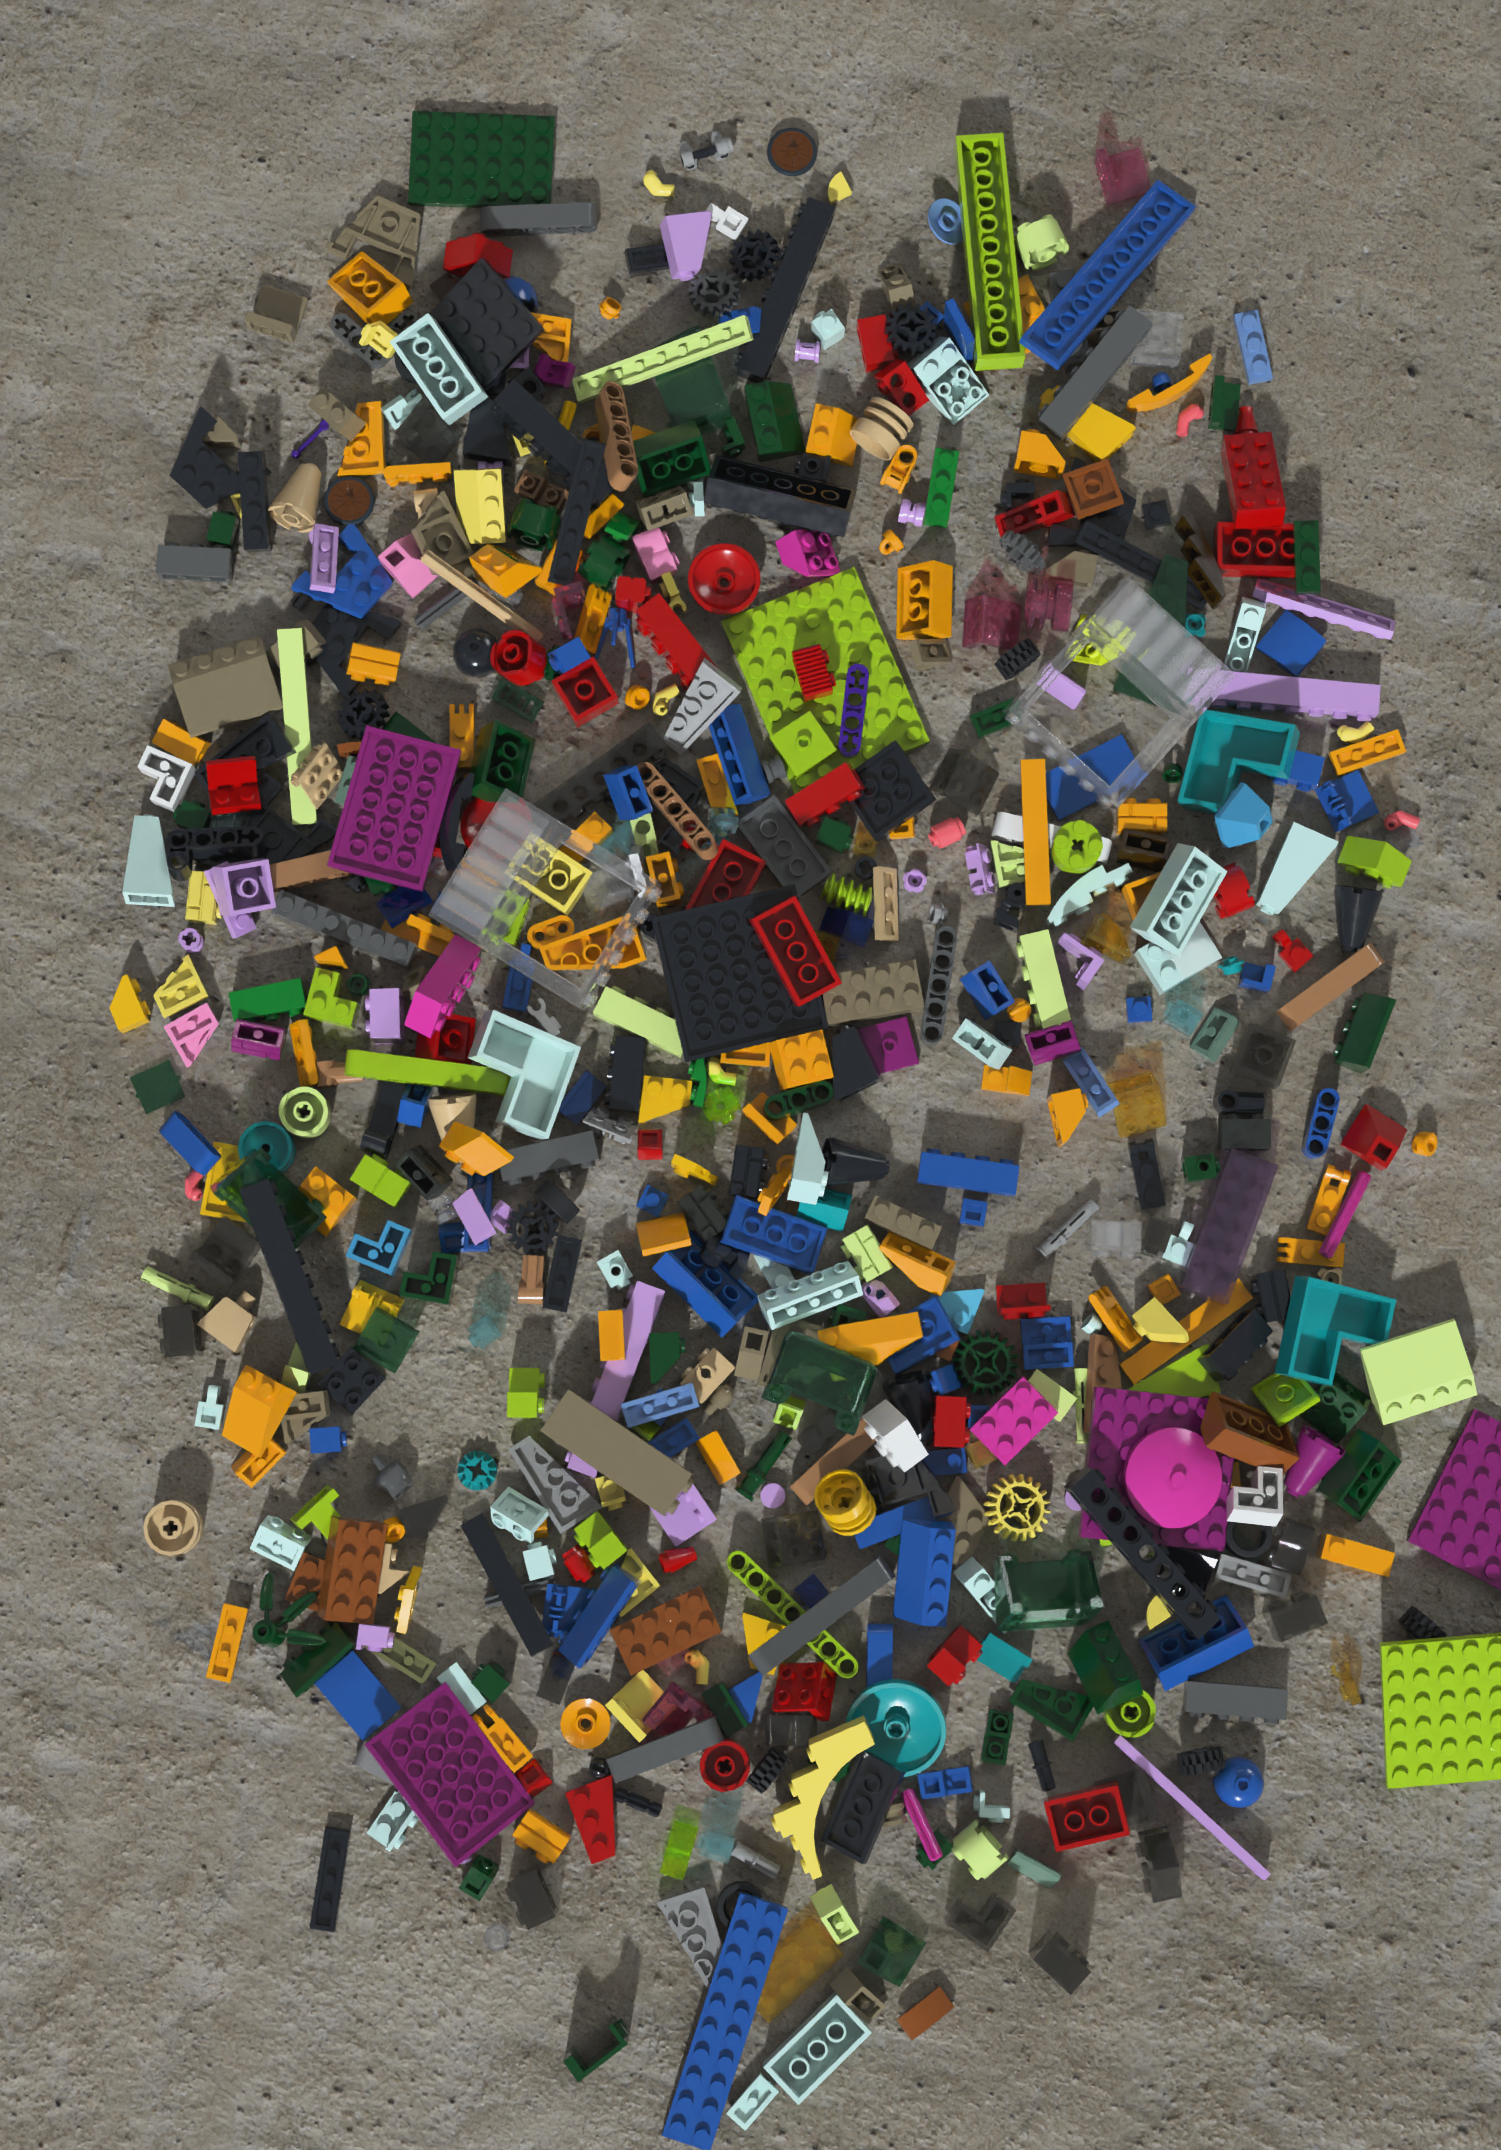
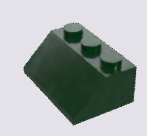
M764 381L744 385V396L759 463L806 453L791 384Z
M496 719L480 728L470 773H474L472 795L486 802L520 804L523 798L535 739Z
M1365 992L1359 998H1354L1350 1008L1353 1011L1350 1020L1347 1019L1341 1031L1345 1035L1342 1042H1337L1333 1051V1055L1336 1056L1335 1064L1360 1074L1371 1067L1394 1008L1395 999Z
M1358 1429L1345 1447L1346 1452L1344 1456L1329 1470L1316 1490L1341 1510L1361 1522L1402 1461L1381 1441Z
M1109 1620L1085 1630L1067 1652L1097 1715L1143 1695L1139 1678Z
M330 1621L319 1631L326 1639L325 1644L315 1646L304 1645L301 1648L303 1653L298 1658L292 1656L282 1665L284 1670L280 1674L296 1698L309 1690L356 1647L357 1640L341 1622L338 1621L333 1624Z

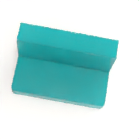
M825 1188L823 1197L818 1196L816 1205L800 1202L796 1217L842 1232L845 1227L852 1195Z
M987 1632L982 1640L983 1647L981 1650L983 1653L977 1659L1013 1683L1017 1682L1025 1667L1028 1668L1033 1660L990 1632Z

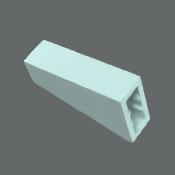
M150 814L134 815L122 893L126 904L175 907V897L171 875L166 862L167 854L159 817Z
M1293 822L1289 827L1256 902V905L1261 907L1260 910L1268 915H1274V913L1278 915L1335 849L1338 841Z

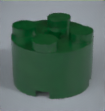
M521 499L520 503L514 508L506 533L507 537L511 540L513 536L517 539L516 544L529 550L543 551L544 547H548V551L552 550L561 523V519L557 515L558 510L549 505L544 507L536 505L529 499Z
M602 534L598 541L594 540L587 551L590 556L587 561L584 560L581 563L577 573L607 592L615 584L611 580L619 577L625 569L631 556V550L609 536Z

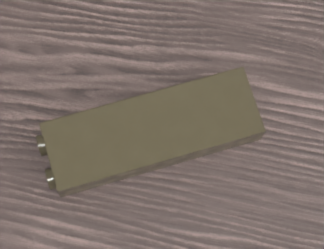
M567 1390L540 1430L663 1516H667L668 1513L672 1515L680 1504L678 1498L682 1492L687 1493L695 1482L692 1480L694 1474L572 1390Z

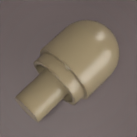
M725 1384L718 1386L709 1397L711 1402L704 1410L711 1416L717 1409L722 1410L726 1408L734 1398L733 1389Z

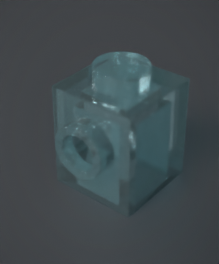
M1178 999L1175 1004L1170 1002L1163 1013L1167 1017L1163 1023L1189 1038L1204 1013Z
M488 1314L467 1328L470 1332L467 1336L469 1341L475 1348L479 1346L482 1350L504 1336Z
M707 1828L705 1834L700 1833L696 1847L700 1848V1856L728 1864L736 1837Z

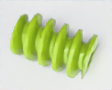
M832 873L826 881L819 901L824 896H826L827 904L836 899V907L839 908L844 902L845 910L848 911L854 906V914L856 915L863 909V917L865 918L873 899L872 887L863 892L862 883L855 889L854 880L845 885V877L842 876L838 881H835V873Z

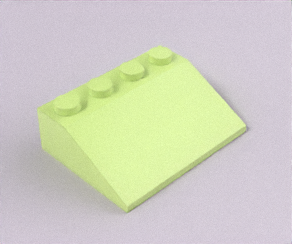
M1454 1318L1360 1348L1373 1410L1383 1425L1477 1395L1473 1372Z

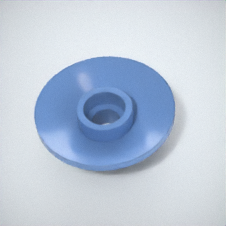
M946 198L934 201L928 210V223L934 235L947 244L953 245L962 242L959 205Z

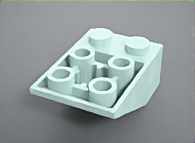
M939 336L932 342L929 349L925 348L922 354L919 353L907 363L929 400L952 425H955L989 396L982 383L949 337Z

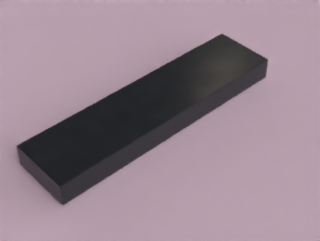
M325 1826L309 1929L335 1932L351 1829Z

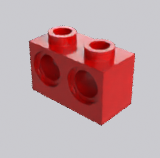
M896 358L874 375L878 381L876 384L878 390L908 416L929 401V398L904 360ZM896 374L897 381L894 385H891V377ZM908 393L909 401L904 405L903 397Z

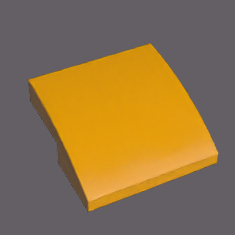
M684 1212L636 1223L643 1257L691 1245Z

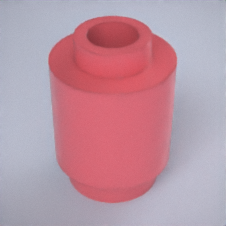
M950 817L930 827L928 838L934 847L938 846L939 849H942L962 839L966 831L958 817L954 819Z

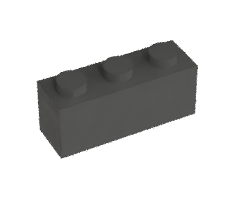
M166 542L165 545H158L156 574L162 580L232 583L234 554L225 545H213V548H209L197 543H191L189 546H180V544L175 542Z

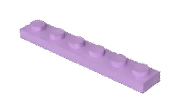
M1258 577L1256 579L1252 597L1257 598L1259 601L1278 604L1287 610L1294 609L1303 612V614L1309 617L1316 616L1326 619L1331 624H1342L1354 631L1370 633L1376 638L1390 640L1392 638L1395 620L1316 595L1295 594V589Z

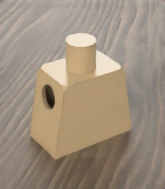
M245 1290L237 1301L225 1296L197 1325L232 1351L238 1353L257 1318L248 1311L256 1298Z

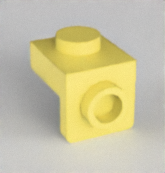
M381 320L371 324L368 323L363 328L359 344L362 346L370 344L387 359L391 358L395 353V349L389 341L398 336V334Z

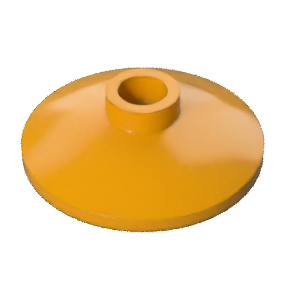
M589 1698L578 1699L569 1704L564 1710L560 1722L561 1732L566 1741L579 1749H592L599 1746L607 1738L611 1726L610 1716L606 1708L598 1701ZM585 1718L591 1722L588 1728H584L581 1725V1721Z

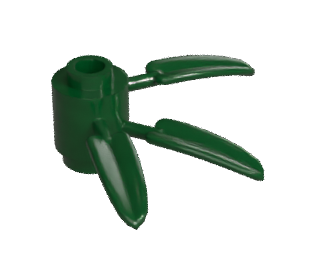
M271 1572L267 1573L264 1577L260 1593V1610L264 1611V1619L258 1621L253 1628L254 1640L261 1645L271 1648L281 1645L285 1638H287L286 1641L292 1644L314 1646L325 1644L326 1639L318 1634L289 1629L288 1633H285L283 1628L286 1622H292L316 1599V1592H309L293 1602L283 1611L282 1615L284 1618L279 1623L269 1620V1610L273 1608L274 1575Z

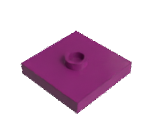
M907 1017L859 1028L881 1074L919 1064Z

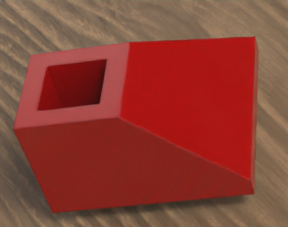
M1365 1103L1339 1145L1382 1171L1387 1169L1394 1158L1408 1129Z

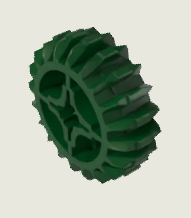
M988 1329L985 1331V1337H982L980 1330H977L975 1333L976 1339L970 1333L967 1334L966 1337L969 1343L967 1344L964 1340H960L959 1344L964 1347L963 1350L956 1348L954 1351L960 1357H954L951 1360L954 1363H959V1367H954L955 1372L960 1371L962 1374L957 1379L959 1381L963 1378L966 1380L962 1388L966 1389L969 1384L972 1385L971 1394H974L977 1388H980L979 1394L982 1397L985 1395V1389H988L990 1396L995 1395L994 1387L1000 1393L1003 1392L1004 1389L1001 1383L1003 1382L1006 1386H1010L1011 1382L1006 1379L1007 1376L1011 1378L1016 1377V1374L1011 1372L1010 1369L1019 1367L1018 1364L1011 1363V1359L1018 1358V1354L1010 1355L1008 1352L1015 1348L1014 1345L1006 1348L1004 1344L1008 1341V1338L1004 1337L1001 1342L998 1341L999 1332H996L993 1338H991V1332ZM982 1342L995 1345L987 1354H982L972 1347ZM1000 1351L1005 1359L1003 1373L995 1365V1358ZM967 1353L975 1361V1368L970 1375L965 1368ZM993 1353V1356L990 1358L991 1368L985 1367L977 1373V1370L980 1368L979 1358L985 1359ZM983 1372H988L998 1379L989 1384L975 1381Z

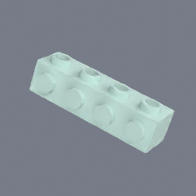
M846 1261L837 1263L825 1270L814 1272L799 1280H793L781 1287L767 1290L765 1293L757 1295L764 1319L771 1330L862 1296L863 1292L857 1272L850 1262Z

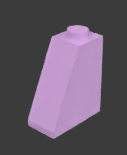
M711 210L665 216L660 223L672 279H680L681 281L691 280L701 269L712 216Z

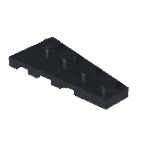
M268 713L209 761L255 756L256 770L259 771L297 752L274 716ZM205 763L194 773L208 792Z

